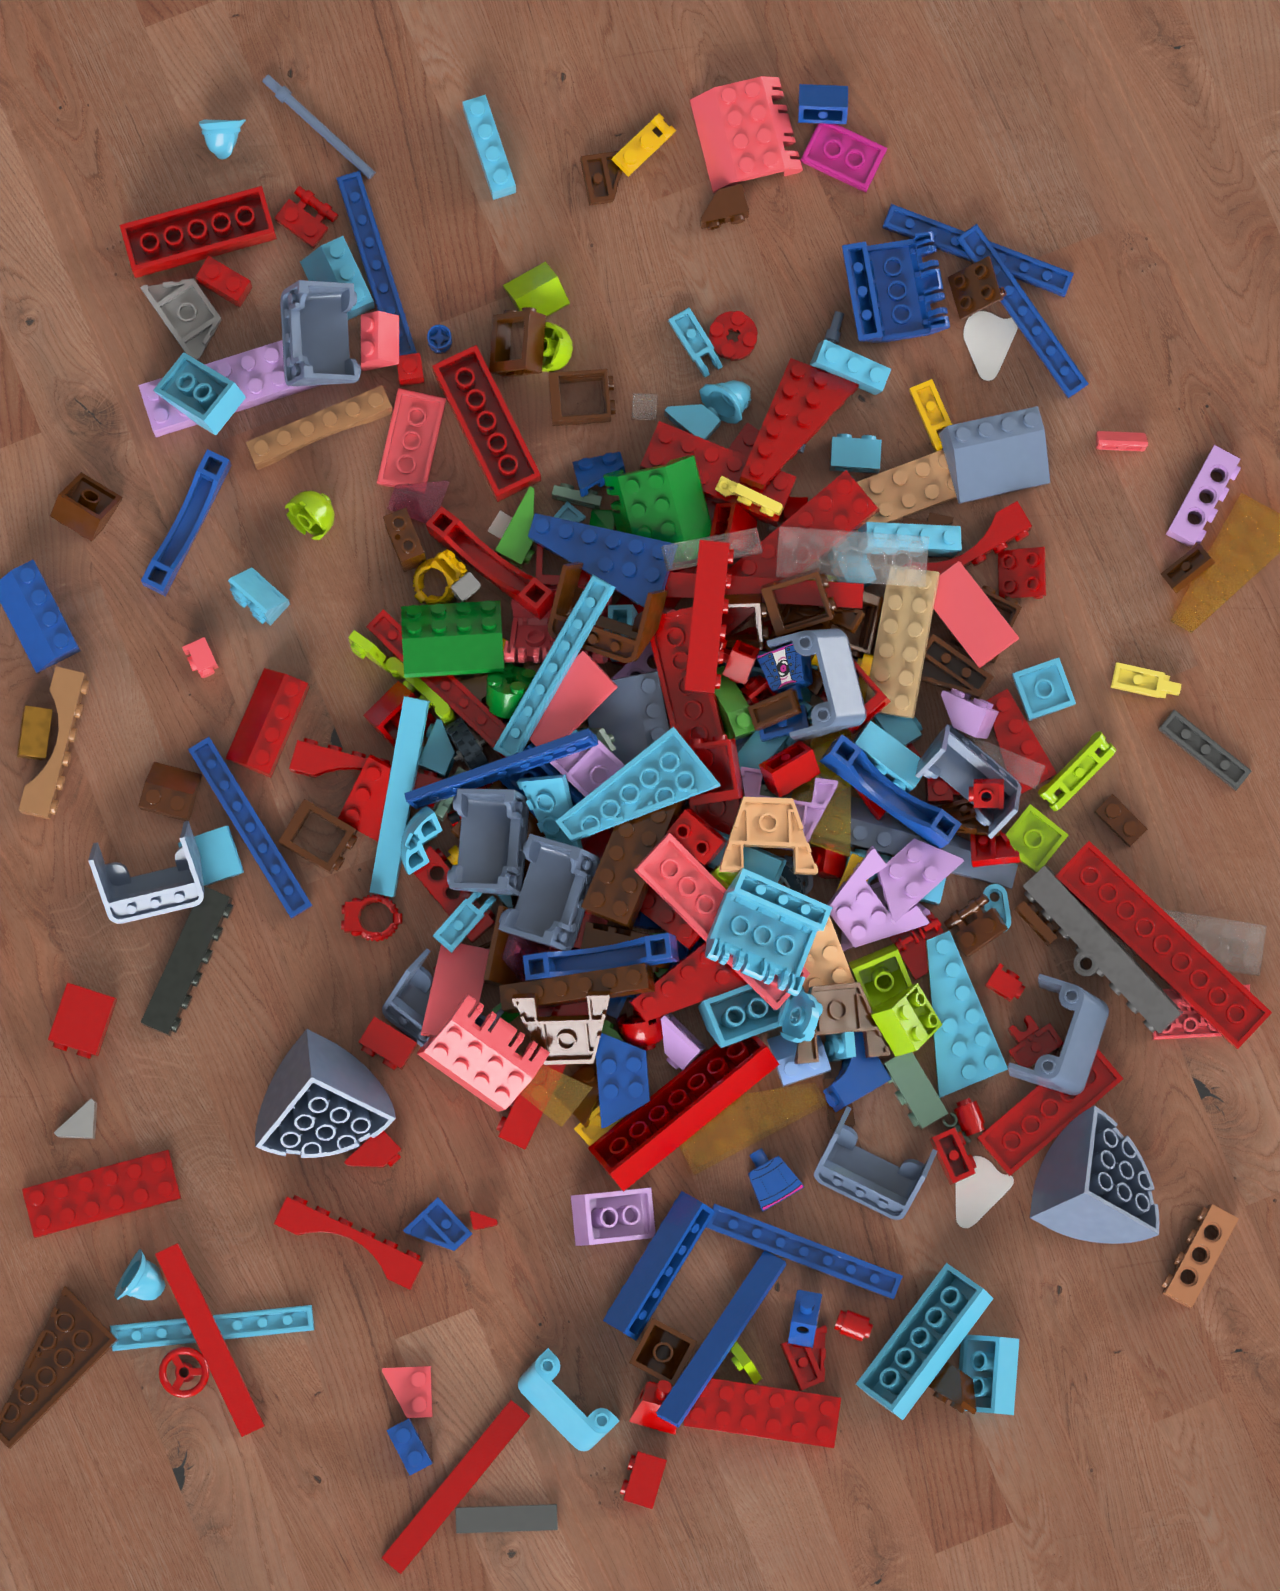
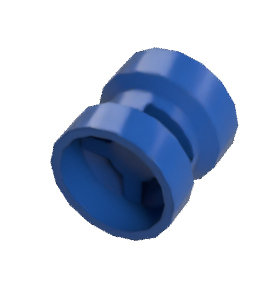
M440 324L434 325L429 329L427 340L431 351L437 354L449 351L452 346L450 330Z

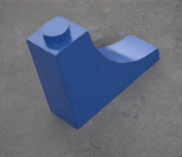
M854 1032L856 1057L843 1060L838 1076L828 1088L823 1090L827 1103L833 1107L835 1112L891 1080L879 1057L866 1058L863 1032Z

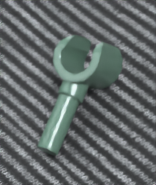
M950 1113L951 1117L955 1119L954 1124L949 1125L943 1119L945 1128L950 1130L955 1127L957 1132L961 1131L958 1119L954 1113ZM961 1131L966 1144H969L972 1140L966 1136L964 1131Z

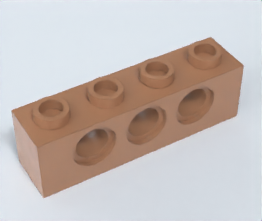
M1213 1204L1209 1205L1208 1208L1203 1207L1197 1217V1220L1200 1221L1197 1229H1191L1185 1240L1188 1243L1187 1248L1184 1252L1180 1251L1173 1263L1176 1265L1173 1274L1168 1273L1162 1283V1287L1165 1288L1162 1294L1188 1308L1193 1307L1239 1218ZM1208 1225L1216 1230V1236L1213 1240L1207 1239L1204 1235V1229ZM1195 1248H1201L1204 1251L1205 1256L1201 1262L1195 1261L1192 1257V1252ZM1189 1270L1192 1273L1193 1280L1190 1284H1185L1181 1281L1182 1271Z

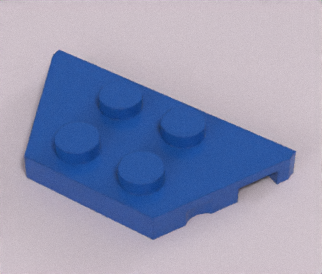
M602 1032L596 1053L601 1128H606L649 1102L650 1089L647 1051Z

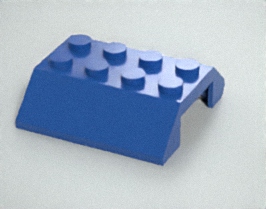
M932 231L915 233L913 239L867 246L866 242L842 245L858 341L885 343L928 336L950 328L949 317L943 316L948 314L947 308L938 307L931 310L930 306L945 299V294L941 293L944 290L940 269H935L939 267V261L929 260L924 263L922 261V257L937 251L936 245H932L935 243Z

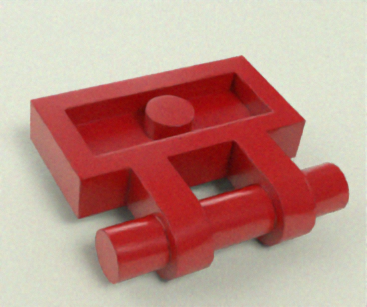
M299 186L294 192L295 195L301 198L299 203L296 204L289 199L274 218L278 223L314 249L328 231V227L322 222L325 218L335 222L339 215L332 210L329 204H323L315 198L313 192L310 190L306 191ZM308 205L318 211L315 217L305 211Z

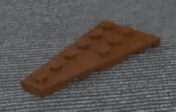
M64 1286L44 1330L37 1339L7 1403H5L0 1412V1440L9 1449L118 1341L111 1331L66 1286Z

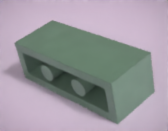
M913 1052L894 1057L883 1064L891 1077L888 1083L893 1082L898 1090L895 1092V1096L901 1105L906 1104L910 1113L907 1116L914 1127L919 1126L922 1130L948 1114Z

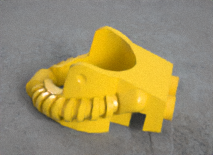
M447 549L439 552L434 558L422 562L416 569L413 576L414 592L416 591L414 597L421 604L423 602L428 605L446 604L454 598L451 586L462 578L468 570L462 562L455 558V554ZM431 568L438 569L446 577L448 586L445 587L443 596L430 595L427 597L422 591L425 588L423 583L424 575Z

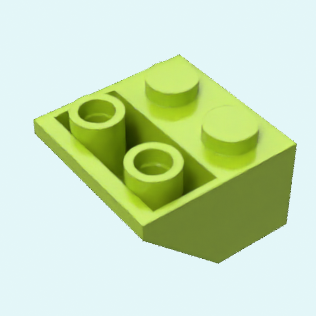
M918 983L886 1000L871 1014L895 1057L917 1051L942 1026L941 1021Z

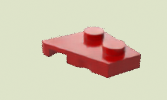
M826 1325L816 1329L813 1348L788 1344V1341L780 1344L799 1391L825 1381Z

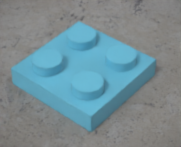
M1059 657L1012 674L1028 721L1076 704Z

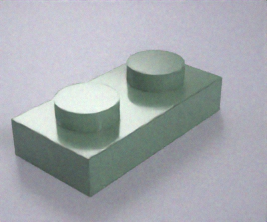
M560 483V486L554 485L552 499L568 501L570 504L600 510L602 496H598V492L588 489V495L581 497L580 491L574 490L572 485Z

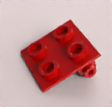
M1045 547L1004 550L998 553L1000 597L1008 596L1013 599L1033 597V599H1042L1043 596H1046Z
M932 912L931 915L926 916L929 920L927 925L890 937L891 942L897 947L901 958L915 980L929 972L926 940L944 933L940 921L937 917L935 918Z

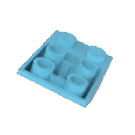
M249 568L228 580L231 586L229 590L234 596L233 599L243 608L248 606L252 616L261 624L266 622L271 626L290 605L289 600L253 568Z

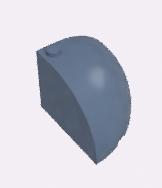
M306 1029L279 1065L266 1091L256 1124L255 1147L281 1156H286V1153L301 1155V1158H317L343 1153L359 1147L360 1142L369 1137L375 1138L396 1119L394 1107L384 1087L364 1064L336 1043Z
M1096 1106L1085 1110L1073 1119L1058 1135L1048 1150L1036 1177L1030 1218L1057 1233L1089 1242L1121 1244L1159 1235L1158 1204H1154L1151 1191L1155 1189L1146 1164L1129 1136L1124 1137L1116 1128L1118 1124Z

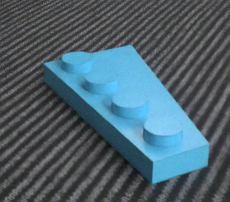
M566 774L519 779L516 783L519 789H523L525 793L526 803L529 809L533 810L538 820L537 825L540 832H544L547 839L583 849L581 839L571 842L555 822L573 807Z

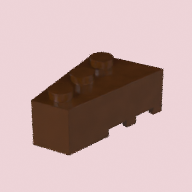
M932 634L927 642L921 682L947 690L954 688L971 695L973 698L979 699L994 676L984 669L978 668L970 659L935 634Z
M586 922L581 949L618 944L653 934L613 925ZM670 963L651 966L653 972H659V968L669 969Z

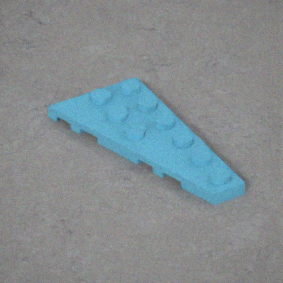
M672 727L555 822L570 841L574 842L721 785L678 731Z

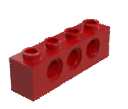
M430 846L425 850L430 862L413 872V874L450 917L465 899H468L473 892L460 891V896L453 900L446 896V892L449 889L447 873L451 869L445 863L447 857L439 848L434 850ZM441 868L445 872L444 877L441 880H433L430 877L433 869ZM477 901L472 903L476 908H481ZM490 909L484 913L485 916L467 935L471 943L475 942L495 925V922L492 920L495 915Z

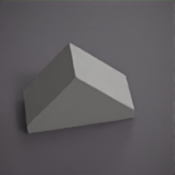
M91 1098L62 1124L54 1134L60 1138L95 1139L97 1103Z

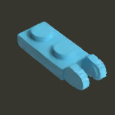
M689 307L668 319L683 347L704 377L710 375L707 366L701 359L705 355H709L712 364L718 370L723 367L714 351V346Z
M473 892L468 899H465L435 932L433 937L452 953L485 916L484 913L496 901L494 896L489 897L484 902V905L478 909L472 903L483 893Z

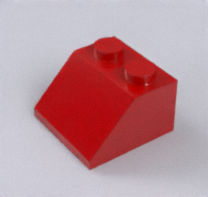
M399 681L363 715L394 749L404 696L417 698L413 692ZM429 711L424 736L430 724H435L436 719Z

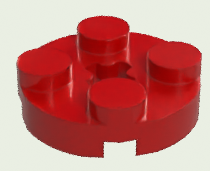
M729 311L722 313L713 321L710 326L709 340L714 346L717 356L730 359V361H739L748 357L754 350L758 332L755 323L749 316L745 315L742 311ZM733 330L740 334L737 336L738 341L734 342L732 339H727L729 331Z

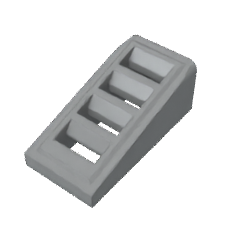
M468 572L455 582L451 589L456 601L460 603L465 602L480 589L481 584L471 572Z

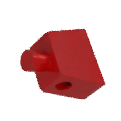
M716 503L709 541L730 543L729 549H734V554H747L760 542L759 537L755 535L757 520L737 503Z
M661 1380L658 1383L646 1382L635 1399L629 1422L676 1435L678 1427L661 1419L656 1414L672 1390V1384L666 1380Z

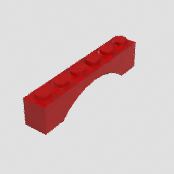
M1016 501L996 512L992 524L984 537L964 554L937 563L910 561L901 567L936 571L941 575L958 561L964 567L970 564L977 566L987 560L986 555L994 551L995 554H998L1007 549V543L1014 539L1016 542H1019L1028 537V531L1031 530L1032 525L1020 504Z
M441 506L425 524L431 537L452 551L457 557L539 620L552 608L555 596L551 589L535 577L519 570L499 556L444 507Z
M304 738V741L297 740L289 769L293 773L317 778L326 773L339 770L361 771L367 759L364 753L352 751L351 754L342 752L341 747L328 744V747L325 748L318 746V741ZM379 758V759L383 760L384 762L390 764V761H389V760H386V759H383V758ZM424 770L423 774L417 772L414 790L442 779L437 778L438 774ZM435 803L427 805V807L434 810Z
M294 1195L293 1199L286 1197L274 1222L275 1225L297 1236L307 1233L326 1232L352 1239L374 1256L388 1280L409 1290L412 1289L424 1264L419 1261L420 1255L410 1250H407L405 1254L397 1250L398 1244L384 1239L382 1243L374 1239L375 1233L365 1228H362L359 1232L351 1228L352 1222L342 1217H339L338 1221L328 1217L329 1211L319 1206L314 1210L306 1206L308 1201Z

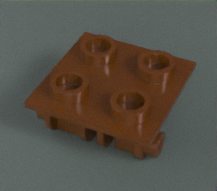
M990 256L948 277L960 320L968 316L971 317L974 313L990 307L991 304L999 300L1002 301L1004 296L1007 295L1004 287L999 288Z

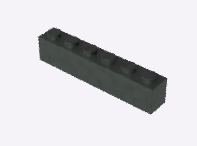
M204 886L203 901L192 908L141 1020L143 1025L168 1036H171L172 1031L175 1033L178 1031L182 1019L179 1018L182 1009L187 1010L192 1000V996L189 995L192 987L199 985L203 975L200 972L203 963L208 964L213 950H210L214 940L218 941L223 932V927H220L224 917L229 918L234 907L229 896Z

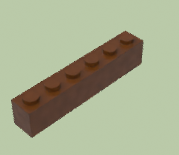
M641 963L500 985L499 989L502 1011L511 1014L519 1012L517 1006L515 1007L512 1002L513 994L536 993L538 1009L587 1002L588 991H611L610 998L654 992L655 984L652 966Z

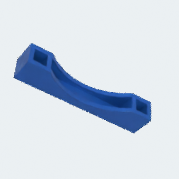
M207 449L170 531L153 556L141 579L143 586L166 597L232 466L229 459Z
M843 734L831 743L819 761L936 848L941 849L950 843L962 824L943 809L919 800L895 785L873 765L859 746Z
M671 933L644 936L631 941L601 947L543 952L523 956L526 981L641 963L651 966L679 961L677 939Z

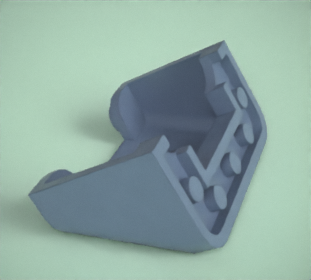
M298 280L283 290L280 306L284 378L287 386L347 384L359 381L361 366L357 363L356 359L350 358L347 312L357 303L354 283Z
M457 788V796H454L453 808L462 818L458 865H453L452 869L448 870L447 873L449 888L460 891L520 896L525 866L523 846L527 841L529 807L526 803L527 798L524 795L510 789Z
M529 834L528 840L523 846V853L525 858L530 861V865L515 909L508 908L501 914L498 929L561 951L571 950L585 913L581 906L600 863L599 858L582 848Z

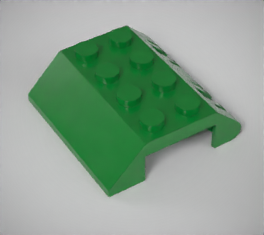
M694 455L671 459L666 465L628 473L619 470L603 475L605 486H612L606 489L607 494L619 495L620 500L610 504L611 509L616 510L613 512L617 531L675 543L677 549L672 565L689 562L698 558L700 540L709 541L712 523Z
M500 600L401 606L404 678L504 672Z

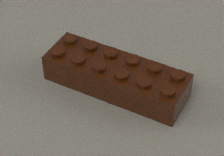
M686 799L614 827L581 906L587 913L632 930L650 888L634 869L667 834L666 832L679 818Z

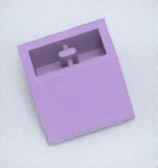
M954 688L951 691L943 690L941 697L953 728L975 738L987 739L999 711L992 709L994 704L983 699L974 698L972 700L970 699L971 695Z

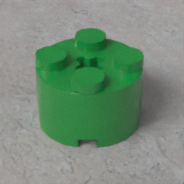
M504 662V672L489 673L486 685V706H489V711L495 716L510 719L536 672L532 669H525L514 666L512 663Z

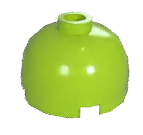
M546 322L542 371L555 372L562 369L569 362L572 356L573 344L566 330L557 324Z
M303 491L294 496L285 505V509H289L286 515L292 525L304 535L306 531L312 534L311 539L320 540L333 526L335 519L334 509L330 498L323 493Z

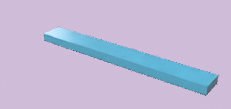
M592 575L494 746V750L506 757L523 751L616 587Z
M404 696L370 893L395 897L402 861L401 841L404 830L409 822L411 805L406 802L404 793L415 788L430 703L428 700Z
M312 1305L213 1315L224 1340L314 1330ZM185 1318L110 1326L111 1333L118 1339L112 1346V1351L197 1343Z

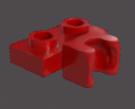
M1028 1014L1024 1018L1027 1026L1026 1031L1021 1032L1014 1025L1008 1028L1009 1033L1018 1044L1008 1052L1017 1065L1026 1068L1035 1064L1041 1056L1050 1054L1064 1044L1050 1023L1039 1030L1033 1018Z

